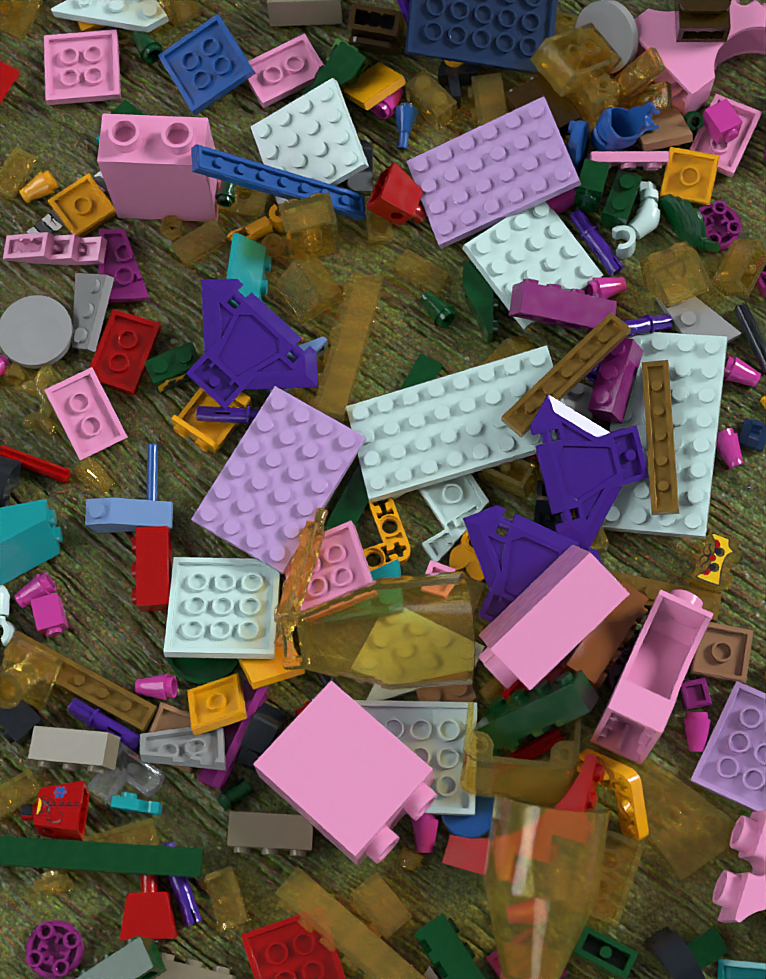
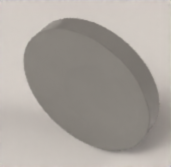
M614 0L593 2L581 11L575 25V42L578 52L583 61L594 71L602 74L615 73L625 69L635 58L639 44L637 25L631 13L621 3Z
M34 295L19 299L6 309L0 319V346L11 361L25 368H43L56 363L67 353L73 341L74 327L71 317L62 304L50 297Z

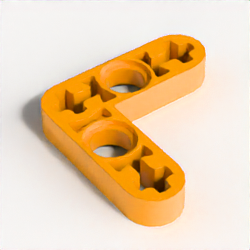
M392 497L383 499V501H388L385 503L387 514L382 516L380 506H374L377 504V501L371 503L369 500L370 510L382 541L381 544L363 549L365 558L373 553L381 557V563L378 566L372 567L368 565L370 572L396 559L399 560L400 565L404 564L411 555L410 544ZM387 521H393L398 527L394 533L388 534L383 531V524ZM395 546H399L400 549H406L403 551L402 557H398L397 554L390 555V562H386L385 554L382 551L387 549V554L393 553Z
M591 749L583 750L574 757L575 768L580 773L587 753L596 755L604 760L602 765H605V774L601 782L598 781V784L615 791L621 831L628 841L638 843L649 833L642 783L638 773L631 767Z

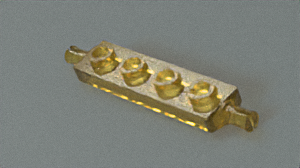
M317 508L314 522L306 521L304 530L300 532L299 546L296 554L291 559V570L288 579L283 583V594L280 603L274 611V621L278 625V631L273 643L277 646L284 647L288 633L294 631L325 536L324 523L328 514L326 509Z

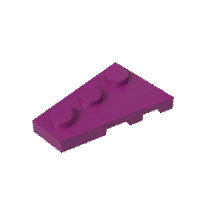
M125 229L99 230V237L102 236L107 240L104 264H99V274L114 277L108 303L151 301Z

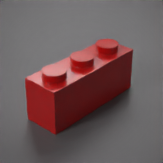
M168 526L136 527V536L131 538L132 551L136 552V562H132L131 566L132 577L136 578V588H132V603L136 604L140 612L166 611L169 606L172 578V533Z

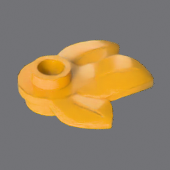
M466 531L461 538V544L454 547L450 553L449 566L456 569V571L465 568L472 579L481 582L484 579V575L474 548L469 545L470 537Z

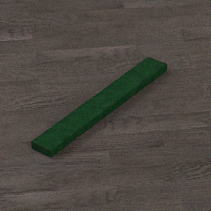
M419 354L400 390L437 379L443 364ZM360 463L323 528V532L349 521H352L356 527L367 508L369 498Z
M0 836V866L201 878L203 848Z

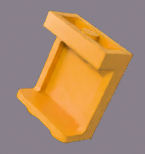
M199 388L178 416H172L173 430L183 438L189 436L195 440L194 444L202 451L207 452L209 450L216 454L239 423L197 421V406L221 407L206 392ZM241 392L228 407H252V402L248 395Z

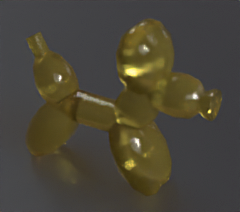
M45 365L38 371L35 381H27L20 386H14V391H22L28 394L36 393L42 401L39 412L26 415L23 419V424L26 428L30 429L41 426L44 431H48L50 436L57 430L53 428L54 423L49 417L53 407L44 391L51 381L53 374L50 365Z

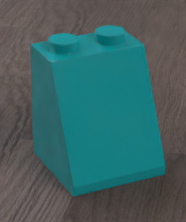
M46 499L0 508V585L60 554L59 543L63 542L62 530L60 526L56 527L55 510L49 509Z

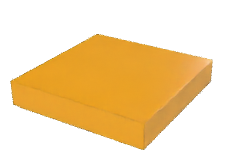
M378 62L363 72L356 83L343 89L341 92L343 96L365 110H369L404 86L406 81L404 76Z
M670 147L669 162L666 163L659 198L672 194L674 197L679 196L682 200L687 199L692 204L710 205L720 155Z
M89 173L47 200L70 233L80 238L117 215L114 205Z
M286 631L276 634L275 659L237 658L252 689L305 674V667Z
M239 673L187 690L191 730L194 736L247 719L242 679Z

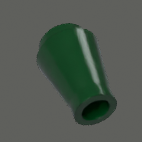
M134 31L131 38L137 47L141 59L149 64L159 61L158 55L163 52L161 44L145 32Z
M431 291L426 292L420 298V303L424 306L436 326L445 328L455 320L456 313L454 312V307L435 296Z

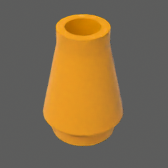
M48 170L45 172L40 171L19 192L26 203H29L32 200L55 193L54 190L58 188V184Z

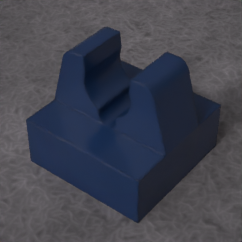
M745 418L738 437L739 445L762 453L766 443V424Z

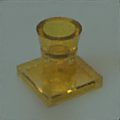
M16 636L13 637L9 642L0 667V707L11 709L24 699L30 705L40 710L43 709L48 702L62 660Z

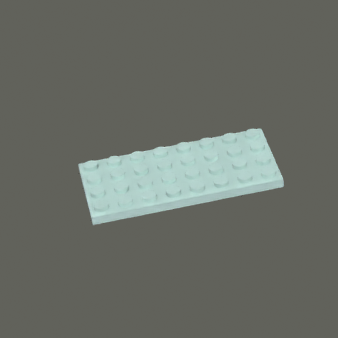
M648 332L627 336L626 338L634 339L644 352L622 424L611 422L610 432L629 426H637L649 474L642 362L668 360L679 514L652 516L649 478L622 486L599 530L706 539L727 336L654 332L653 334Z
M543 346L346 406L351 429L366 437L364 444L358 452V458L370 502L380 501L536 454L535 446L542 444L540 434L532 435L531 430H529L521 438L501 421V416L553 368L548 347ZM562 398L560 402L565 404L564 399ZM555 430L550 431L552 440H557Z

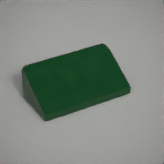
M715 926L686 944L701 970L729 952Z

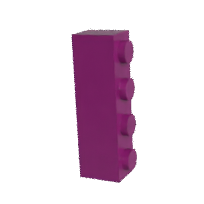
M528 278L523 279V282L514 284L512 287L509 316L590 333L610 312L614 315L616 314L617 301L608 300V296L603 294L585 295L584 290L570 289L567 291L563 290L561 285H540L538 280Z

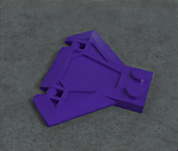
M238 279L201 280L204 354L188 370L186 375L225 410L243 390L273 389L275 386L279 389L318 387L316 351L311 346L303 351L297 345L301 337L252 292L247 297L242 295L239 290L243 284ZM230 299L239 305L236 309L228 304ZM289 352L297 358L294 363L286 357Z
M547 395L530 425L532 435L540 434L542 444L535 446L551 513L560 512L562 522L555 524V529L559 535H564L579 542L578 547L587 551L622 486L649 478L637 426H629L608 432L552 396ZM555 430L557 440H552L550 431ZM574 508L576 518L572 519L570 509Z
M498 505L464 517V524L489 589L477 616L493 622L572 544L578 547L579 542L564 535H559L557 532L518 514L514 515L512 521L502 516L505 509ZM498 527L507 530L504 537L495 533ZM588 547L587 551L591 552L602 564L598 551Z

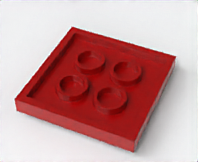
M322 906L241 935L254 979H346Z

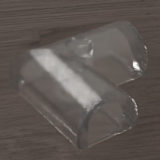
M120 742L115 771L104 770L103 774H96L87 788L110 805L112 795L117 796L127 782L147 797L153 796L162 786L165 775L149 762H142L141 756Z

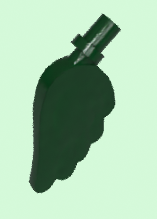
M667 194L664 198L658 199V208L667 218L677 237L686 248H699L700 251L705 253L709 251L719 252L720 243L706 238V227L699 209L693 208L689 200H682L679 196L674 197L672 194Z

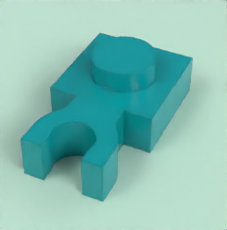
M121 792L120 796L112 795L110 807L114 810L161 816L163 805L160 802L137 799V794Z

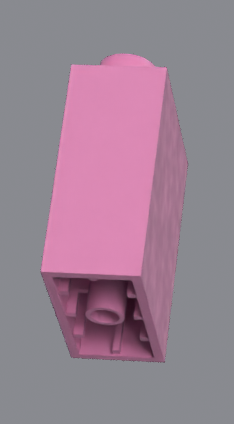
M102 114L97 162L118 218L218 222L219 205L215 196L220 190L221 180L192 172L191 148L198 144L215 149L208 118Z
M572 544L479 634L488 647L478 658L507 689L519 678L531 690L630 593L591 552Z
M332 681L325 686L253 764L259 777L357 866L367 856L376 864L381 862L399 840V836L391 829L406 813L415 821L418 820L429 809L438 795L430 788L434 782L433 769Z

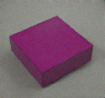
M706 678L682 682L679 693L684 711L712 705Z

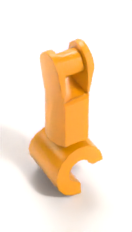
M274 204L269 210L270 218L267 219L264 216L244 227L233 230L227 235V239L232 242L233 233H239L243 236L248 234L247 238L256 241L274 232L273 228L278 232H289L295 226L291 207L286 208L285 214L280 217L278 208Z

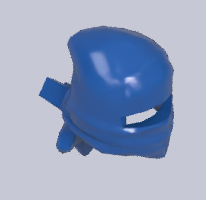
M651 102L644 106L633 107L630 110L619 107L605 109L591 132V142L598 152L625 151L645 131L659 129V125H654L651 117L652 114H660V110H656L654 103Z

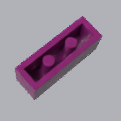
M625 338L601 362L588 405V410L598 420L620 424L623 422L644 352L634 339Z

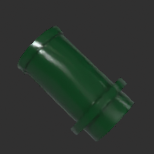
M689 111L683 117L691 131L700 129L704 124L703 117L696 111ZM695 117L696 124L692 126L691 119Z
M221 181L220 190L215 196L218 205L230 207L235 202V184Z
M242 778L224 793L222 791L219 792L220 796L216 799L225 812L229 809L232 811L235 804L249 794H252L253 791L244 778Z

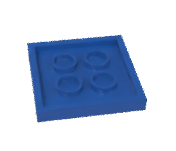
M219 14L158 55L195 115L256 74Z

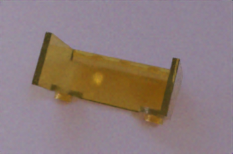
M468 702L460 771V786L462 790L472 796L557 805L566 796L575 782L579 760L582 716L571 722L570 741H560L552 747L549 762L492 756L493 742L489 735L484 732L472 731L474 703Z

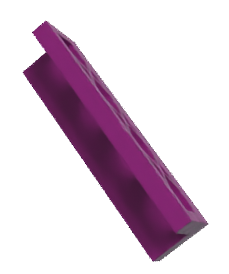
M244 680L242 686L247 719L224 726L226 770L202 768L197 781L220 792L224 791L237 764L242 747L241 741L256 711L263 702H266L270 694L267 686L252 689L249 681Z

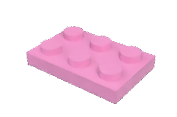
M303 34L250 60L249 63L256 74L247 79V82L262 107L265 108L312 85L316 80L315 74L322 65L324 66L307 36Z
M715 94L710 107L726 99V97ZM727 98L743 122L738 137L727 143L724 141L716 145L703 125L698 130L689 150L720 155L717 172L732 178L762 112Z
M669 151L591 152L587 159L610 164L609 169L611 167H618V169L624 171H633L636 167H643V171H658V169L669 162Z
M92 367L44 390L80 461L128 438Z

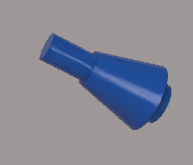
M401 103L400 106L395 107L399 133V150H407L409 135L419 113V110L411 103Z

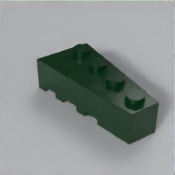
M583 670L574 673L567 671L550 682L547 680L540 681L531 690L521 688L510 697L503 698V696L494 699L489 703V709L472 732L489 759L497 756L499 749L506 745L510 749L519 746L520 741L531 733L536 738L549 730L554 723L559 727L589 713L599 697Z
M442 913L414 932L415 938L442 979H491L484 967L479 969L473 961L476 955L467 942L463 944L457 936L460 931L451 917L447 919Z

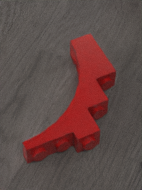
M587 753L580 773L566 796L552 811L526 828L495 838L469 839L450 835L442 863L513 884L514 878L517 879L521 871L522 863L519 862L520 856L553 865L554 859L557 860L561 852L560 838L593 847L594 840L598 841L602 825L599 824L600 818L590 814V810H594L597 804L598 793L595 791L598 781L601 782L605 774V765H602L604 760L596 755Z

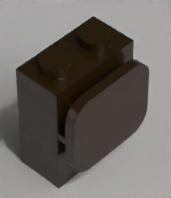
M674 0L676 42H727L731 29V0Z
M352 3L348 23L351 37H349L348 43L361 51L398 56V48H401L405 29L402 12Z
M549 71L542 75L537 74L524 85L515 86L508 91L505 100V108L508 112H512L544 96L562 138L568 135L570 121L581 119L580 114Z

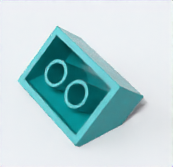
M233 233L226 279H238L243 284L239 290L242 295L247 297L252 292L262 301L263 295L268 293V280H265L266 272L271 271L272 257L268 256L265 246L239 233ZM230 299V301L228 302V304L234 309H236L239 306L232 299Z

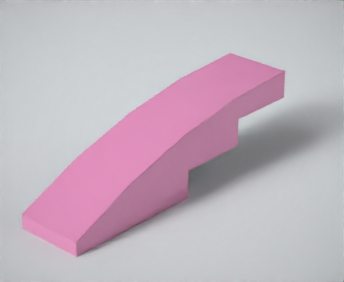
M49 232L7 235L3 259L13 262L52 265L104 264L107 240L102 236L80 238L75 234L53 236Z

